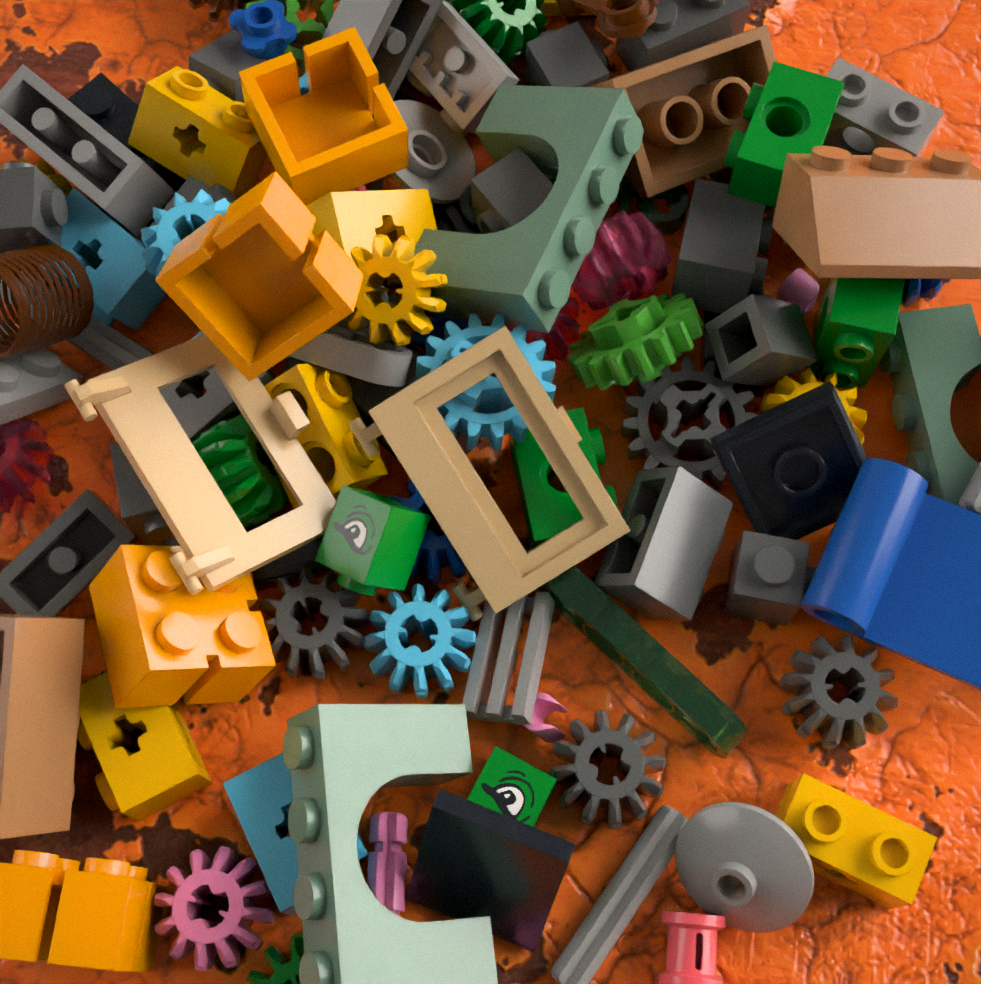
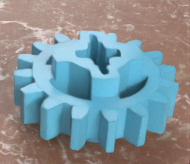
M476 313L470 314L468 328L463 330L451 320L446 322L444 340L431 335L426 339V356L417 357L416 378H422L504 327L503 316L497 314L492 320L491 326H482ZM520 324L510 334L553 402L556 386L552 384L556 369L555 362L542 361L546 347L545 342L538 340L529 344L526 343L525 338L528 326ZM494 373L437 408L454 436L458 432L466 434V447L469 450H474L479 438H488L494 451L501 450L503 435L508 433L519 443L526 441L528 427Z

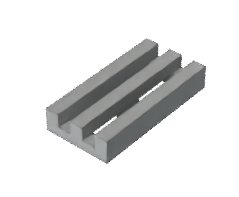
M536 592L535 597H528L526 595L496 614L487 599L485 600L484 615L481 618L462 704H465L468 720L531 725L555 601L549 592ZM505 613H507V615H506V620H505V625H504V629H503V634H502V638H501L500 648H499V652H498L497 662H496V666H495V671H494V675H493L492 685H491V689H490V694H489V698H488V703H487V705H486L487 696H488L489 687H490V682H491L492 673H493L494 664H495V659H496L497 650H498V646H499L500 636H501V632H502L503 622H504V618H505ZM524 614H531L513 706H505L511 675L516 667L517 647Z

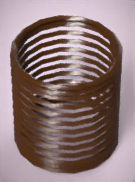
M51 244L34 245L0 253V282L2 279L4 302L11 318L19 326L18 329L8 317L2 303L0 291V310L5 321L17 333L15 334L0 316V325L10 335L8 336L0 328V335L3 337H0V361L80 335L90 323L94 309L93 287L87 272L76 257L60 246ZM48 263L53 267V269H54V270L57 272V274L60 276V278H61V280H62V283H63V286H64V288H65V291H66V293H67V309H68L67 315H66V303H65V294H64V291H63V289H62V286H61V283H60V281H59L58 276H57L56 273L52 270V268L48 265ZM41 265H43L44 268L48 271V273L52 276V278H53L54 281H55L56 287H57V289H58V292H59V295H60V305H61V315H60V318H59V301H58L57 292H56V290H55V287H54V285H53V282H52L51 277L47 274V272L43 269V267H42ZM34 266L39 270V272H40V273L43 275V277L47 280V283H48V285H49L50 291H51L52 296H53L54 318H53V316H52V300H51L49 291H48V289H47V286H46V284H45L44 279H43L42 276L38 273V271L34 268ZM27 268H28V269L33 273V275L37 278V280L40 282L41 287H42V289H43L44 295H45V297H46V302H47V320H46V317H45V301H44V298H43V296H42V293H41V291H40V288H39V285H38L37 281H36L35 278L31 275V273L27 270ZM61 269H62V270L65 272V274L67 275L68 280H69L70 285H71L72 290H73V296H74V311H73V307H72V293H71V290H70V288H69V285H68V282H67V280H66V277H65L64 273L61 271ZM69 269H70V270L72 271V273L74 274L75 279H76V282H77L78 287H79V290H80V304H81L80 311H79L78 289H77V287H76V284H75V282H74L73 276H72L71 272L69 271ZM21 270L23 271V273L27 276V278H28V279L31 281V283L33 284L34 289H35L36 294H37V297H38V299H39V303H40V322H39V319H38V303H37V300H36V298H35V295H34V293H33V290H32V287H31L29 281H28V280L25 278V276L21 273ZM19 278L26 286L30 299L32 301L33 319L31 318V307L28 297L26 295L23 285L19 281ZM7 286L10 289L11 301L15 307L19 319L16 317L12 309V306L9 302Z

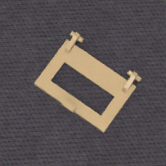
M506 326L370 409L368 412L375 421L370 426L365 427L359 417L348 423L369 458L380 452L374 439L383 434L477 585L467 589L465 584L460 582L453 586L452 590L462 606H465L469 611V617L472 621H476L484 615L477 605L487 599L496 614L631 531L579 447L578 442L583 439L562 405L558 408L554 406ZM493 373L583 517L529 552H526L437 409Z
M206 335L89 379L81 386L76 379L64 385L86 422L98 416L93 407L95 405L189 560H186L182 552L174 554L169 560L191 596L204 589L198 577H200L208 592L211 593L325 534L336 500L297 439L300 431L309 427L310 422L290 391L276 396L273 401L258 377L249 382ZM213 368L300 507L246 532L159 391L160 389Z

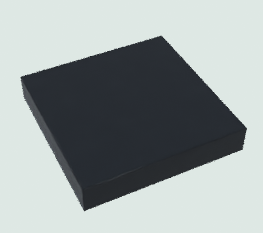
M831 381L710 438L712 446L755 532L798 540L837 522L860 468L867 459L859 438Z
M440 789L430 811L406 898L454 919L490 916L493 936L534 953L575 844Z

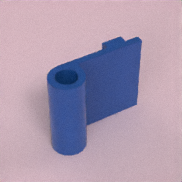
M867 458L860 468L802 599L801 608L809 615L832 627L981 691V515L927 494L928 482L912 469L886 459Z

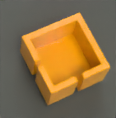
M355 26L303 46L307 84L310 91L306 94L301 95L297 64L292 52L238 72L246 111L276 172L305 206L330 192L351 191L408 167V128L385 84H379V72Z
M276 171L230 204L224 217L218 213L177 243L155 280L249 382L353 313L364 277L363 273L326 230L317 236L311 233L316 218Z
M120 545L89 585L115 708L172 706L182 696L184 697L185 705L239 702L276 666L261 611H249V608L258 600L251 573L211 593L208 592L200 577H198L204 589L191 596L169 560L171 556L178 552H182L186 560H189L181 546Z
M14 850L12 864L0 863V959L27 962L41 960L48 961L47 964L109 971L152 972L158 941L155 925L161 920L163 907L154 904V897L157 893H166L167 886L146 881L148 868L130 866L129 862L86 858L84 870L79 871L80 861L59 858V855L26 850Z

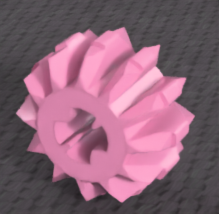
M221 846L211 864L207 854L197 849L190 853L189 862L192 875L175 866H171L167 870L166 875L169 881L175 884L178 889L175 895L164 892L155 895V905L172 909V916L160 920L155 925V931L159 936H170L179 933L171 946L169 955L175 960H183L195 949L194 964L196 970L209 971L215 962L217 952L226 968H234L240 964L238 940L245 947L258 951L264 944L261 936L250 928L253 921L265 924L274 922L275 912L266 908H258L255 902L268 897L271 891L266 880L249 884L259 867L255 859L247 857L234 867V850ZM210 893L228 898L229 901L228 912L219 911V914L224 917V920L219 925L216 921L202 918V905H211L206 900Z

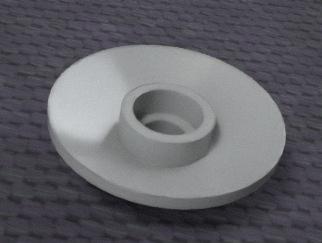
M413 100L394 101L408 128V167L390 175L404 189H428L432 203L448 204L462 199L471 190L470 179L476 176L474 155L465 137L453 130L442 119L440 112L431 106Z
M720 802L706 806L694 813L679 833L675 847V862L681 882L691 898L707 914L725 916V925L747 932H772L791 925L806 910L811 900L815 883L812 861L806 847L797 834L775 815L746 803ZM732 876L737 877L741 882H738Z

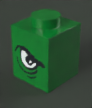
M342 485L315 561L339 572L336 581L339 585L361 594L374 596L377 587L405 590L431 515L383 494Z
M495 746L467 800L535 827L555 789L557 779Z

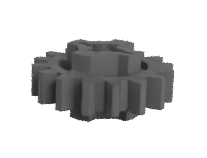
M683 357L679 372L673 373L671 368L666 365L661 370L662 375L656 378V382L651 380L642 384L638 380L636 392L639 397L627 396L623 412L629 415L630 418L623 420L621 426L622 437L634 438L627 448L626 455L628 459L635 460L644 457L646 462L643 470L681 466L698 479H707L715 490L722 488L726 479L725 471L710 438L728 430L720 424L719 413L724 410L728 417L730 428L758 415L745 413L754 398L752 391L736 394L733 390L735 383L722 381L714 376L716 371L715 361L709 360L702 372L694 371L690 357ZM649 413L654 415L653 422L661 428L660 438L656 442L652 438L649 429ZM704 414L700 428L692 426L687 431L683 430L675 438L679 423L686 426L692 421L696 422ZM686 459H698L699 461L689 462V461H683V460H686Z

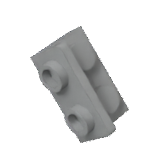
M444 0L409 67L410 71L406 74L407 79L420 92L431 98L434 96L443 107V110L440 112L442 119L453 130L463 136H466L469 132L477 134L475 131L499 85H516L519 81L515 74L454 7Z

